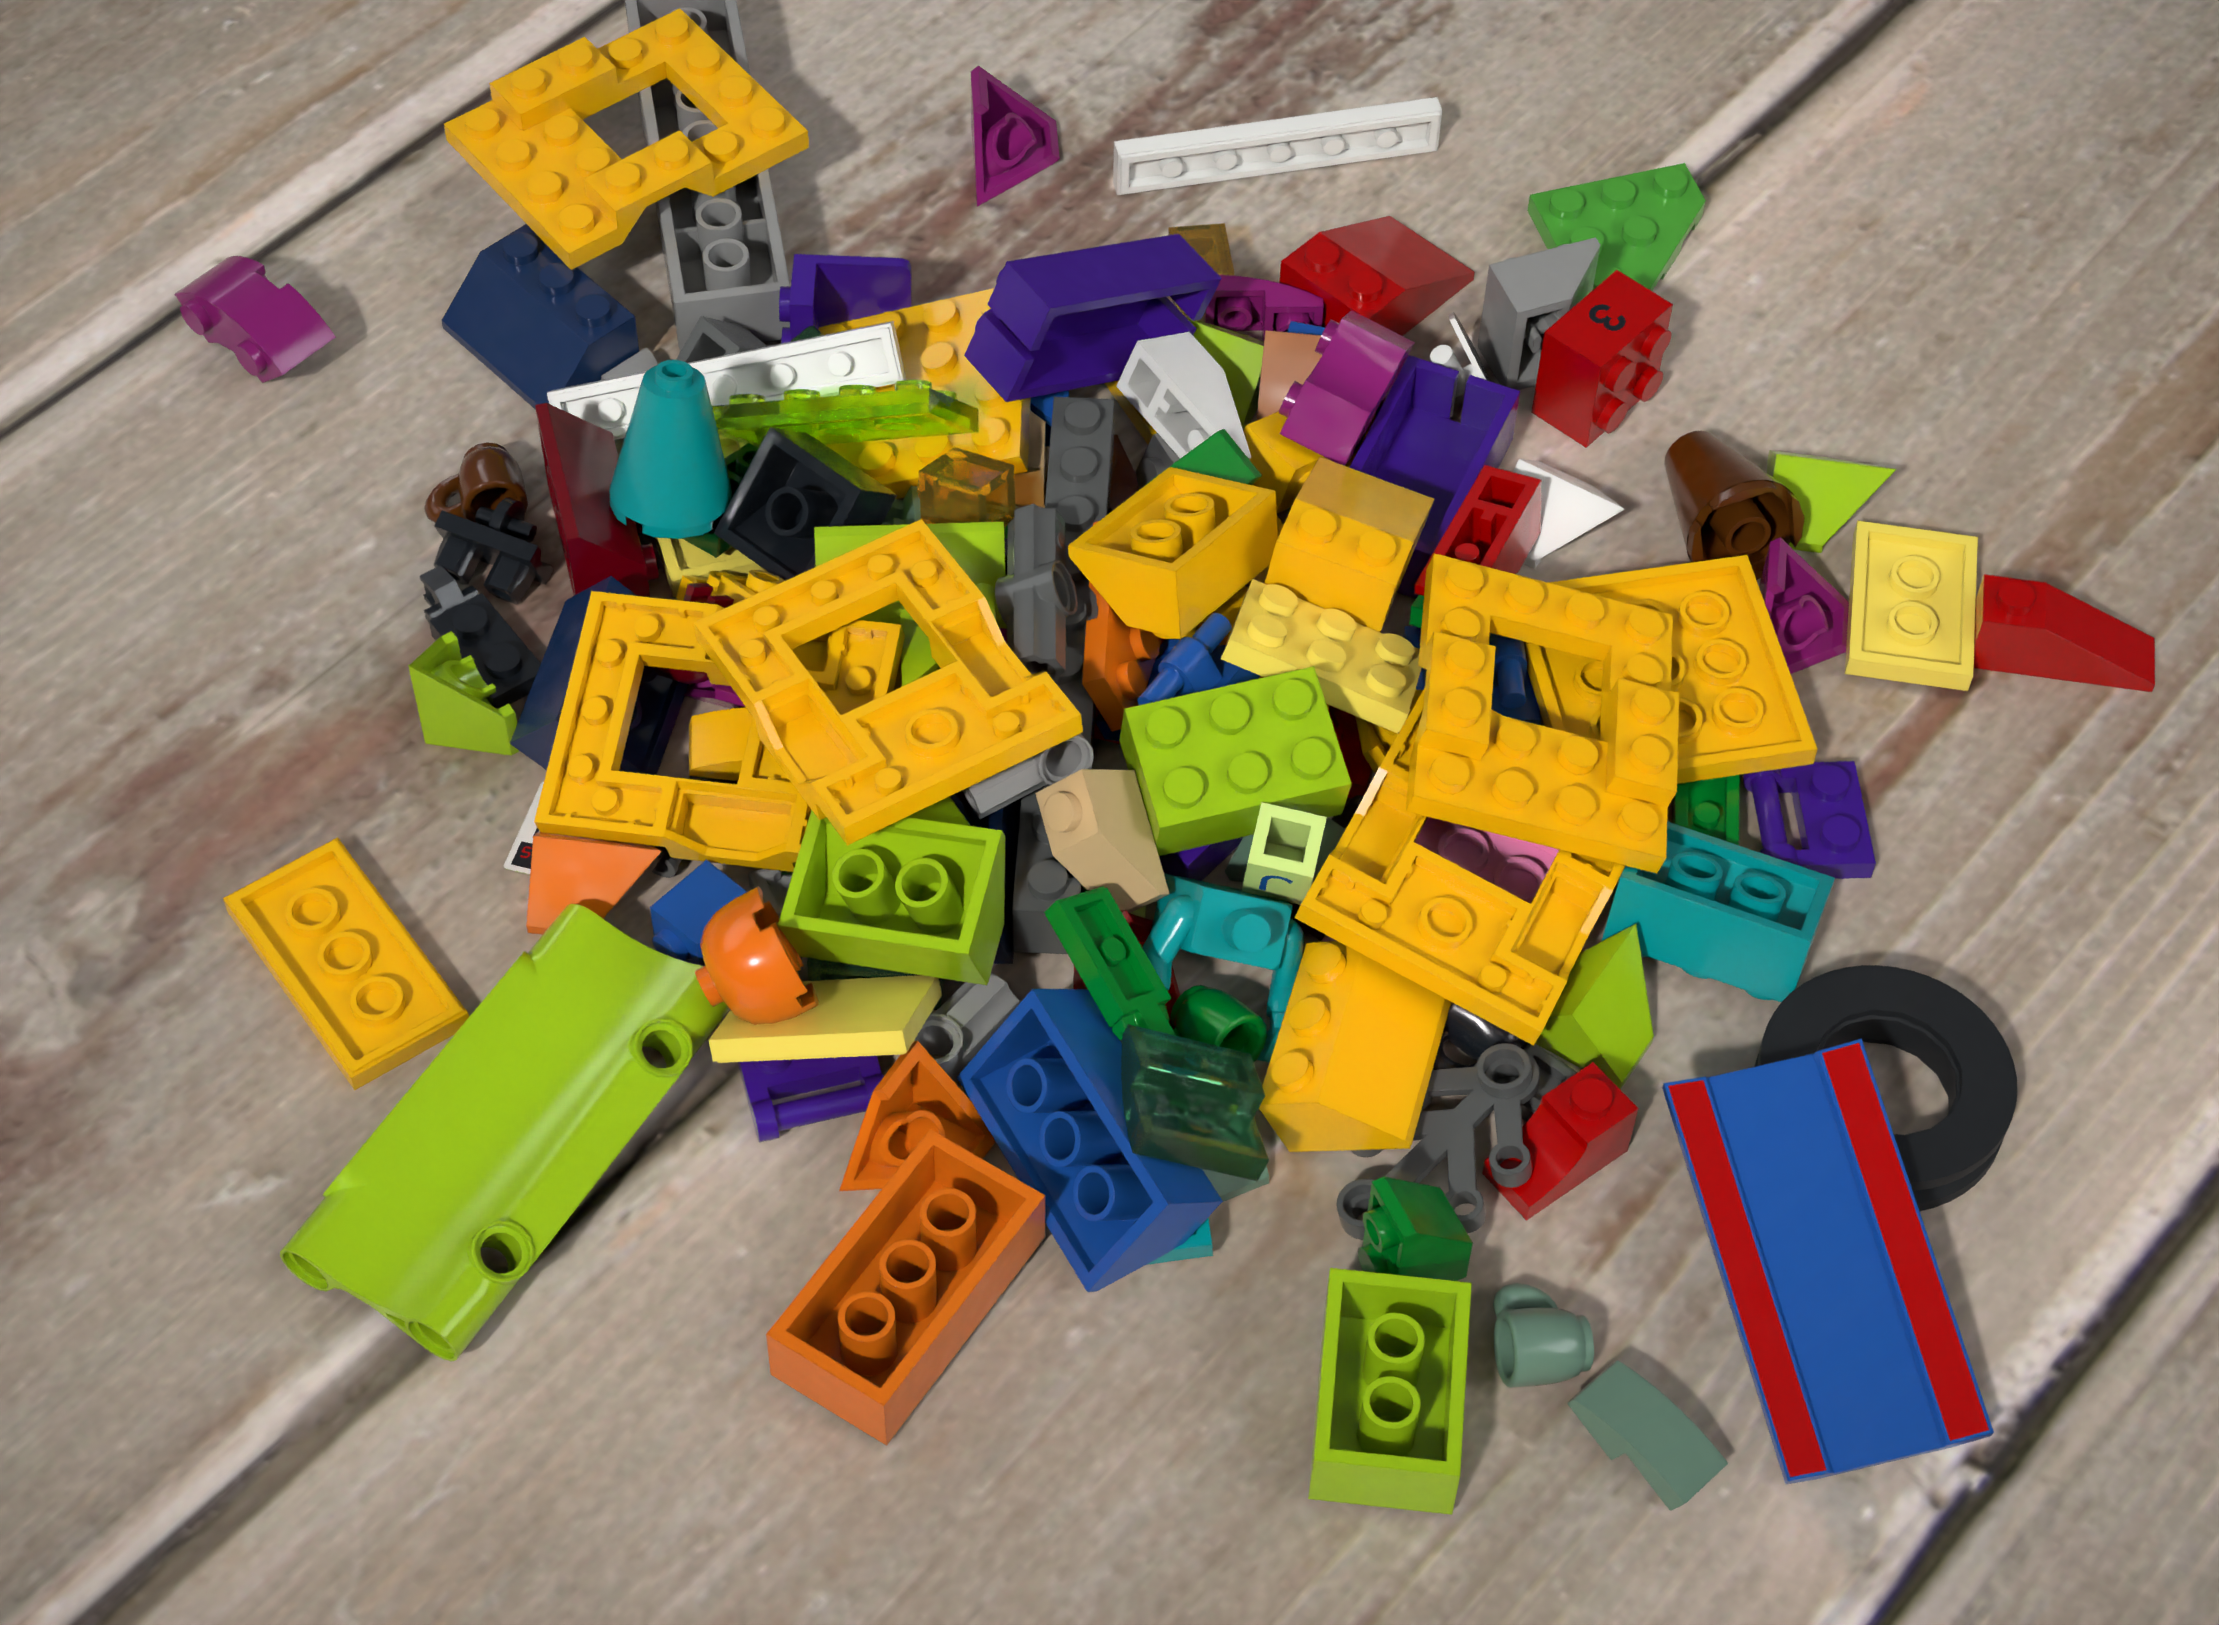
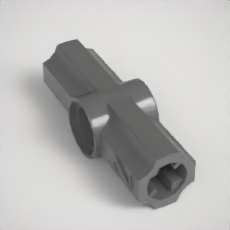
M1031 504L1014 510V518L1008 523L1007 576L998 578L996 581L995 598L999 613L1007 626V645L1031 674L1047 672L1054 682L1059 685V677L1066 671V617L1074 615L1077 611V593L1070 572L1065 566V520L1056 508L1047 509Z

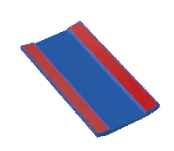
M1862 1038L1819 1050L1805 1056L1712 1077L1705 1076L1664 1083L1662 1087L1785 1485L1821 1479L1952 1448L1990 1437L1994 1431Z

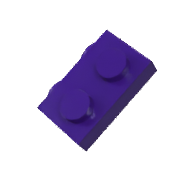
M794 254L791 286L780 287L779 321L790 322V327L782 328L781 344L816 337L819 327L912 307L911 263L903 258Z

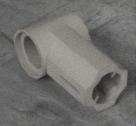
M1080 733L1058 744L1053 750L1049 748L962 790L973 812L979 819H982L1047 784L1052 785L1081 769H1091L1094 759L1093 748Z
M992 972L988 985L965 982L934 1014H930L914 1041H919L930 1055L944 1056L935 1060L960 1088L961 1084L957 1076L1020 1004V1000L1009 989L1007 982Z

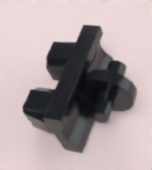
M504 498L495 510L481 506L476 513V523L442 510L434 525L443 538L434 567L436 568L441 565L459 584L468 585L479 562L483 561L493 565L483 584L488 592L499 599L517 605L531 586L533 580L546 585L554 570L550 564L541 562V549L539 546L529 543L536 536L537 526L524 521V505L513 498Z

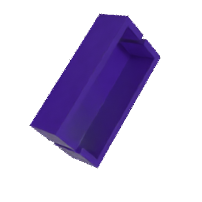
M1180 234L1007 261L997 277L996 286L989 299L988 306L991 309L978 319L974 335L964 356L1005 402L1118 381L1137 341L1190 332L1194 335L1197 328L1179 311L1167 296H1170L1192 321L1201 320L1222 278Z
M1409 355L1349 468L1434 498L1432 508L1397 593L1416 599L1419 595L1415 594L1414 584L1484 465L1499 468L1513 440L1520 391L1470 375L1466 382L1461 422L1459 423L1452 420L1459 371Z

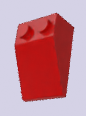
M1386 216L1318 232L1281 261L1279 283L1323 298L1322 327L1326 328L1331 319L1340 323L1342 317L1350 311H1354L1404 336L1472 282L1475 272L1393 217Z

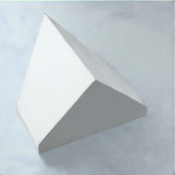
M1519 459L1513 471L1514 473L1542 480L1541 533L1523 563L1534 569L1544 556L1625 510V508L1594 486L1541 461Z

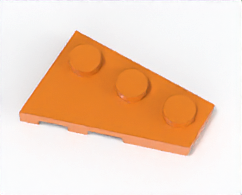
M1089 581V588L1096 594L1098 615L1097 618L1086 621L1082 684L1113 732L1120 730L1122 727L1124 709L1138 706L1137 699L1147 687L1163 638L1155 636L1153 632L1126 626Z

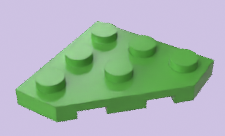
M1682 163L1530 194L1527 211L1547 249L1596 237L1600 243V251L1593 290L1614 271L1618 270L1653 291L1658 281L1664 279L1681 252L1682 243L1690 230H1694L1701 220L1706 200L1686 164Z

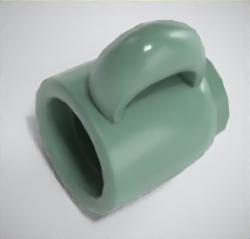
M1508 1284L1495 1294L1493 1308L1497 1317L1494 1328L1495 1362L1500 1378L1507 1387L1516 1388L1555 1384L1567 1381L1578 1376L1581 1372H1587L1591 1369L1594 1359V1341L1590 1323L1585 1316H1576L1570 1311L1558 1309L1549 1295L1527 1284Z

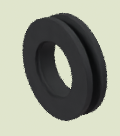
M1861 965L1829 971L1814 977L1792 991L1780 1003L1770 1018L1754 1067L1813 1054L1819 1050L1861 1038L1863 1042L1892 1045L1917 1056L1938 1076L1948 1096L1949 1105L1947 1117L1934 1127L1906 1135L1894 1134L1919 1211L1951 1202L1975 1186L1992 1166L2013 1118L2018 1092L2016 1070L2010 1050L2003 1036L1989 1017L1970 999L1949 985L1912 970L1891 966Z

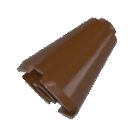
M1689 432L1678 438L1670 446L1665 456L1664 465L1691 563L1748 555L1756 580H1758L1762 576L1771 541L1781 538L1788 545L1791 542L1796 548L1802 537L1805 518L1799 501L1786 486L1710 432Z

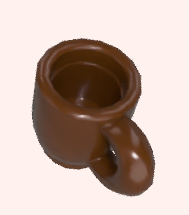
M489 442L477 444L464 455L459 473L440 482L432 490L425 502V514L434 523H436L442 510L476 523V513L481 506L495 510L497 505L507 497L522 502L526 513L528 500L521 469L503 446ZM459 493L461 502L448 507L451 497Z

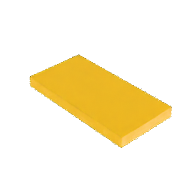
M338 837L223 898L228 914L354 1091L455 1035L469 1018L467 1010Z

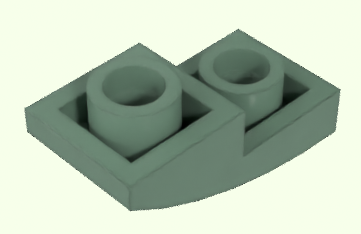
M1618 1360L1610 1364L1567 1403L1609 1459L1613 1460L1626 1453L1670 1511L1686 1504L1728 1464L1712 1442L1671 1400L1642 1376Z

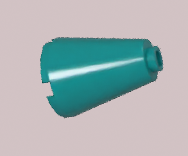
M680 360L663 361L645 372L609 490L610 507L616 518L625 525L626 517L642 524V533L652 537L681 539L703 535L712 530V521L724 514L732 499V488L705 377L699 370Z

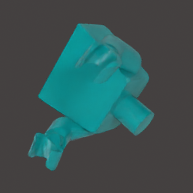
M1164 873L1170 894L1157 901L1151 932L1143 944L1144 952L1166 990H1169L1171 984L1172 962L1180 949L1195 954L1273 970L1266 1008V1016L1270 1018V1029L1267 1032L1264 1049L1257 1059L1270 1063L1303 956L1304 932L1301 926L1290 918L1292 905L1285 901L1242 892V889Z

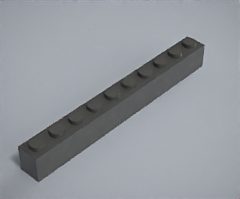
M1054 397L1045 508H1056L1065 520V566L1074 582L1078 602L1075 614L1066 617V671L1060 675L1058 687L1081 713L1083 733L1081 734L1093 748L1096 705L1084 688L1082 678L1086 621L1097 618L1098 606L1096 594L1089 588V580L1069 558L1068 545L1093 526V522L1099 521L1109 514L1114 449V399ZM1048 784L1021 798L1012 907L1013 952L1067 954L1044 912L1055 901L1082 893V884L1052 855L1035 794L1050 786Z

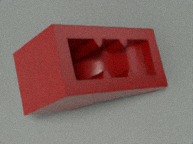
M1592 1062L1543 1095L1541 1104L1522 1127L1523 1144L1530 1152L1533 1168L1529 1180L1518 1187H1504L1498 1184L1492 1176L1489 1157L1484 1161L1482 1174L1527 1221L1628 1151L1639 1108ZM1509 1158L1504 1160L1500 1167L1514 1169L1522 1161L1517 1158Z

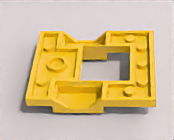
M680 8L599 48H596L586 37H583L490 82L491 101L444 123L446 141L570 270L621 245L647 206L685 187L714 197L809 148L808 130ZM667 78L718 129L692 142L679 130L621 159L583 119Z
M922 519L694 622L697 641L756 720L760 740L817 818L822 820L827 817L846 845H850L1083 733L1081 713L1047 672L1031 674L1006 644L985 596ZM899 601L929 638L932 658L941 669L840 715L792 649Z
M1434 553L1426 569L1418 666L1427 670L1424 706L1410 757L1406 812L1658 873L1666 860L1668 806L1677 793L1680 693L1671 691L1673 614ZM1493 633L1603 661L1600 740L1491 713L1496 646L1489 645V634Z
M591 591L534 820L540 832L666 847L671 858L695 861L708 860L712 863L788 872L794 871L811 808L760 740L754 717H752L737 784L619 771L644 666L705 672L711 684L730 686L697 641L694 622L724 609V607L717 604ZM855 620L792 649V651L840 715H843L894 691L905 634L901 624Z
M1424 688L1378 768L1338 844L1327 857L1303 899L1295 919L1534 1046L1625 866L1559 849L1531 903H1528L1415 843L1428 818L1406 812L1410 757L1423 712ZM1491 709V713L1501 715L1500 713Z

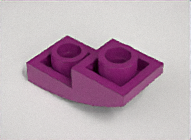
M1219 275L1222 279L1204 313L1205 323L1233 331H1262V341H1264L1265 330L1287 332L1291 321L1322 327L1324 305L1323 298L1289 285L1252 277Z

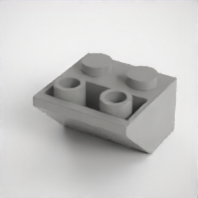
M1596 237L1489 264L1478 348L1500 385L1515 390L1536 386L1544 332L1593 290L1600 251V243Z

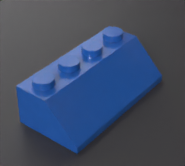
M1032 989L957 1076V1079L1018 1179L1045 1195V1223L1087 1292H1097L1184 1244L1223 1202L1125 1047L1112 1032V1027H1109L1087 989Z

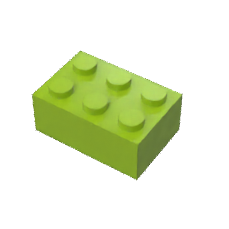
M1314 666L1124 709L1119 741L1128 770L1135 771L1159 856L1254 835L1261 802L1325 817L1340 815L1343 812L1351 781Z
M1330 1268L1324 1307L1308 1499L1452 1515L1461 1474L1472 1283Z

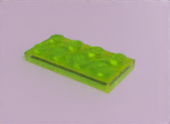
M925 380L895 382V391L876 392V387L870 385H844L839 387V395L820 397V392L816 390L794 389L784 391V400L766 401L765 396L758 394H736L729 396V405L712 406L720 436L744 444L750 443L758 448L770 427L809 433L824 445L979 433L978 408L957 400V393L933 390L932 383Z

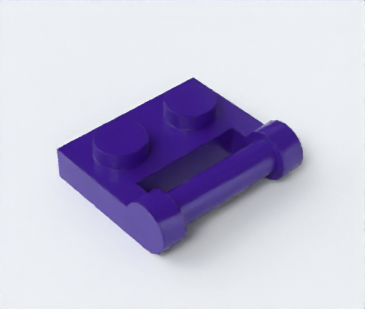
M1855 761L1814 762L1811 765L1742 774L1745 788L1753 794L1763 847L1760 853L1834 877L1835 879L1872 877L1876 861ZM1778 793L1792 794L1802 846L1801 850H1796L1792 845L1788 844Z
M877 1056L738 1062L759 1143L779 1138V1131L866 1112L873 1090L884 1077ZM856 1081L861 1083L860 1086L776 1105L772 1104V1100Z

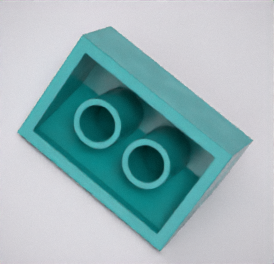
M1667 821L1666 860L1658 873L1625 866L1619 879L1601 941L1636 924L1641 957H1651L1680 967L1687 974L1697 978H1712L1744 989L1749 995L1757 999L1782 1002L1797 988L1835 878Z

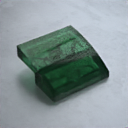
M1128 1024L1122 1035L1121 1082L1124 1116L1132 1153L1258 1181L1269 1162V1158L1254 1119L1265 1097V1093L1251 1054Z

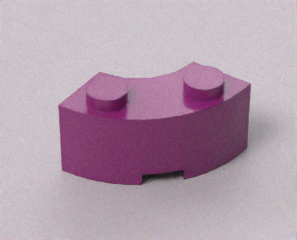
M231 256L174 294L182 305L180 311L183 319L195 333L203 335L208 343H219L233 351L243 368L251 375L257 376L262 383L284 375L336 338L316 310L289 283L279 289L265 276L266 271L263 264L247 257Z
M1350 311L1342 317L1340 323L1331 319L1315 349V352L1321 354L1322 357L1303 385L1294 381L1280 407L1279 414L1287 417L1280 434L1335 463L1345 466L1365 437L1378 406L1382 407L1415 342L1354 311Z

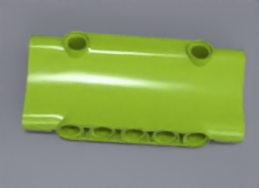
M569 904L530 951L528 953L524 951L326 1189L322 1195L324 1199L280 1251L283 1263L294 1275L309 1286L325 1292L333 1288L344 1290L370 1305L432 1354L448 1361L457 1360L730 1009L724 1002L713 1007L706 998L695 975V970L703 966L673 958L645 946L579 904ZM642 1047H652L658 1050L665 1059L666 1068H657L651 1065L644 1057ZM489 1247L500 1251L506 1257L508 1272L496 1273L488 1269L483 1263L481 1248Z

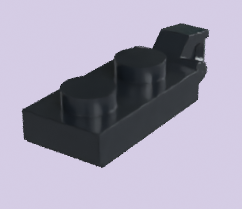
M441 565L420 575V580L424 583L426 593L423 596L430 605L429 608L424 610V613L426 614L425 618L430 624L432 637L437 640L450 631L453 632L458 639L461 658L463 659L471 655L484 682L487 685L492 683L495 685L496 693L486 698L489 703L499 709L528 695L541 663L482 593L479 594L472 585L461 591L456 580Z

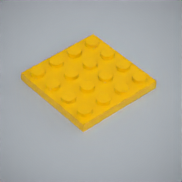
M994 288L819 327L817 336L894 321L906 380L901 383L803 402L801 432L809 433L897 494L896 499L904 498L911 485L942 490L1027 472L1031 398L1005 402L964 356L974 335L978 319L991 309L988 306V302Z
M1748 555L1548 582L1673 614L1671 691L1680 693L1677 784L1814 764L1818 749ZM1524 642L1527 671L1544 726L1600 740L1603 661Z

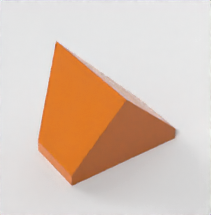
M539 831L533 836L526 923L527 932L543 935L569 904H579L604 918L662 850L652 845L550 834Z
M914 1041L907 1053L901 1054L873 1090L839 1191L882 1189L929 1129L982 1159L996 1142L971 1100L919 1041Z

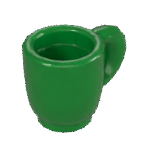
M1204 985L1192 986L1178 997L1172 1007L1170 1017L1171 1024L1174 1026L1173 1031L1181 1045L1183 1044L1196 1059L1189 1064H1183L1174 1054L1164 1064L1155 1067V1071L1164 1083L1171 1086H1187L1195 1083L1208 1070L1214 1075L1223 1078L1237 1076L1247 1070L1258 1059L1264 1049L1267 1038L1266 1024L1258 1014L1227 992Z

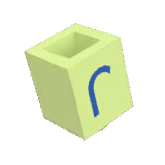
M1261 802L1242 892L1301 905L1312 885L1327 817Z

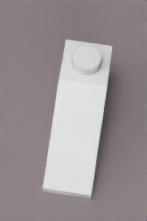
M1190 332L1137 341L1116 387L1176 455L1182 458L1214 433L1225 429L1250 460L1251 454L1224 369Z

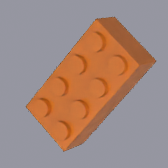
M929 1129L767 1332L766 1339L771 1375L887 1446L1045 1238V1195Z

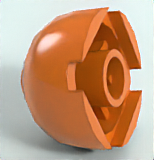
M759 886L733 899L715 912L704 927L700 942L705 966L695 970L700 987L713 1007L724 1002L738 1019L754 1025L773 1024L789 1020L819 1005L813 984L810 983L805 986L797 972L804 966L799 954L778 927L779 916L770 901L764 903L763 892Z

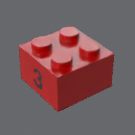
M1614 271L1544 332L1531 413L1585 448L1604 432L1609 434L1615 431L1625 418L1627 411L1640 400L1643 402L1648 401L1661 385L1663 380V372L1660 371L1662 357L1672 336L1668 327L1673 304L1622 272Z

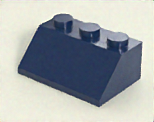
M527 224L480 251L441 320L443 329L534 409L537 404H549L547 392L600 381L603 374L639 352L635 316L578 267L570 270Z
M609 576L565 601L510 741L512 746L545 770L548 768L591 591L637 596L613 576ZM644 666L619 771L657 775L689 684L660 676L650 666Z

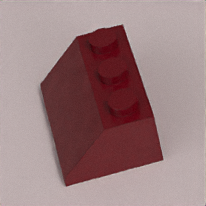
M551 404L535 405L547 485L573 595L584 591L609 576H613L637 596L650 597L648 581L659 579L652 543L640 544L639 535H644L642 533V524L626 517V525L616 518L610 507V484L619 458L613 433Z

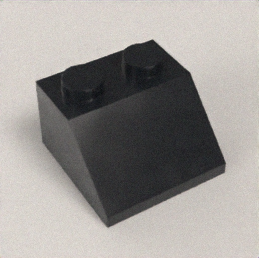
M770 427L717 525L714 534L769 573L779 576L786 581L816 567L814 527L882 525L897 494L809 433Z

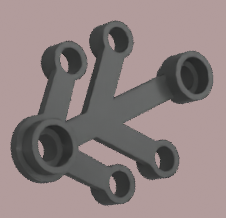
M1502 1043L1486 1049L1474 1067L1432 1070L1421 1111L1430 1105L1433 1096H1467L1454 1109L1421 1112L1413 1141H1421L1385 1177L1420 1183L1447 1156L1449 1191L1445 1196L1453 1210L1461 1204H1472L1476 1207L1470 1214L1457 1216L1467 1233L1478 1230L1485 1222L1486 1209L1483 1197L1477 1190L1474 1129L1494 1110L1498 1144L1492 1148L1489 1155L1492 1176L1498 1184L1504 1187H1518L1529 1180L1533 1168L1530 1152L1523 1144L1521 1106L1534 1097L1540 1085V1073L1535 1059L1519 1046ZM1511 1076L1516 1078V1080L1510 1083H1496L1502 1077ZM1383 1149L1350 1151L1359 1157H1373ZM1509 1158H1517L1522 1161L1514 1169L1500 1167V1164ZM1358 1179L1350 1182L1340 1191L1337 1198L1336 1206L1343 1229L1348 1235L1359 1240L1364 1238L1365 1227L1363 1220H1357L1360 1214L1368 1211L1373 1179Z

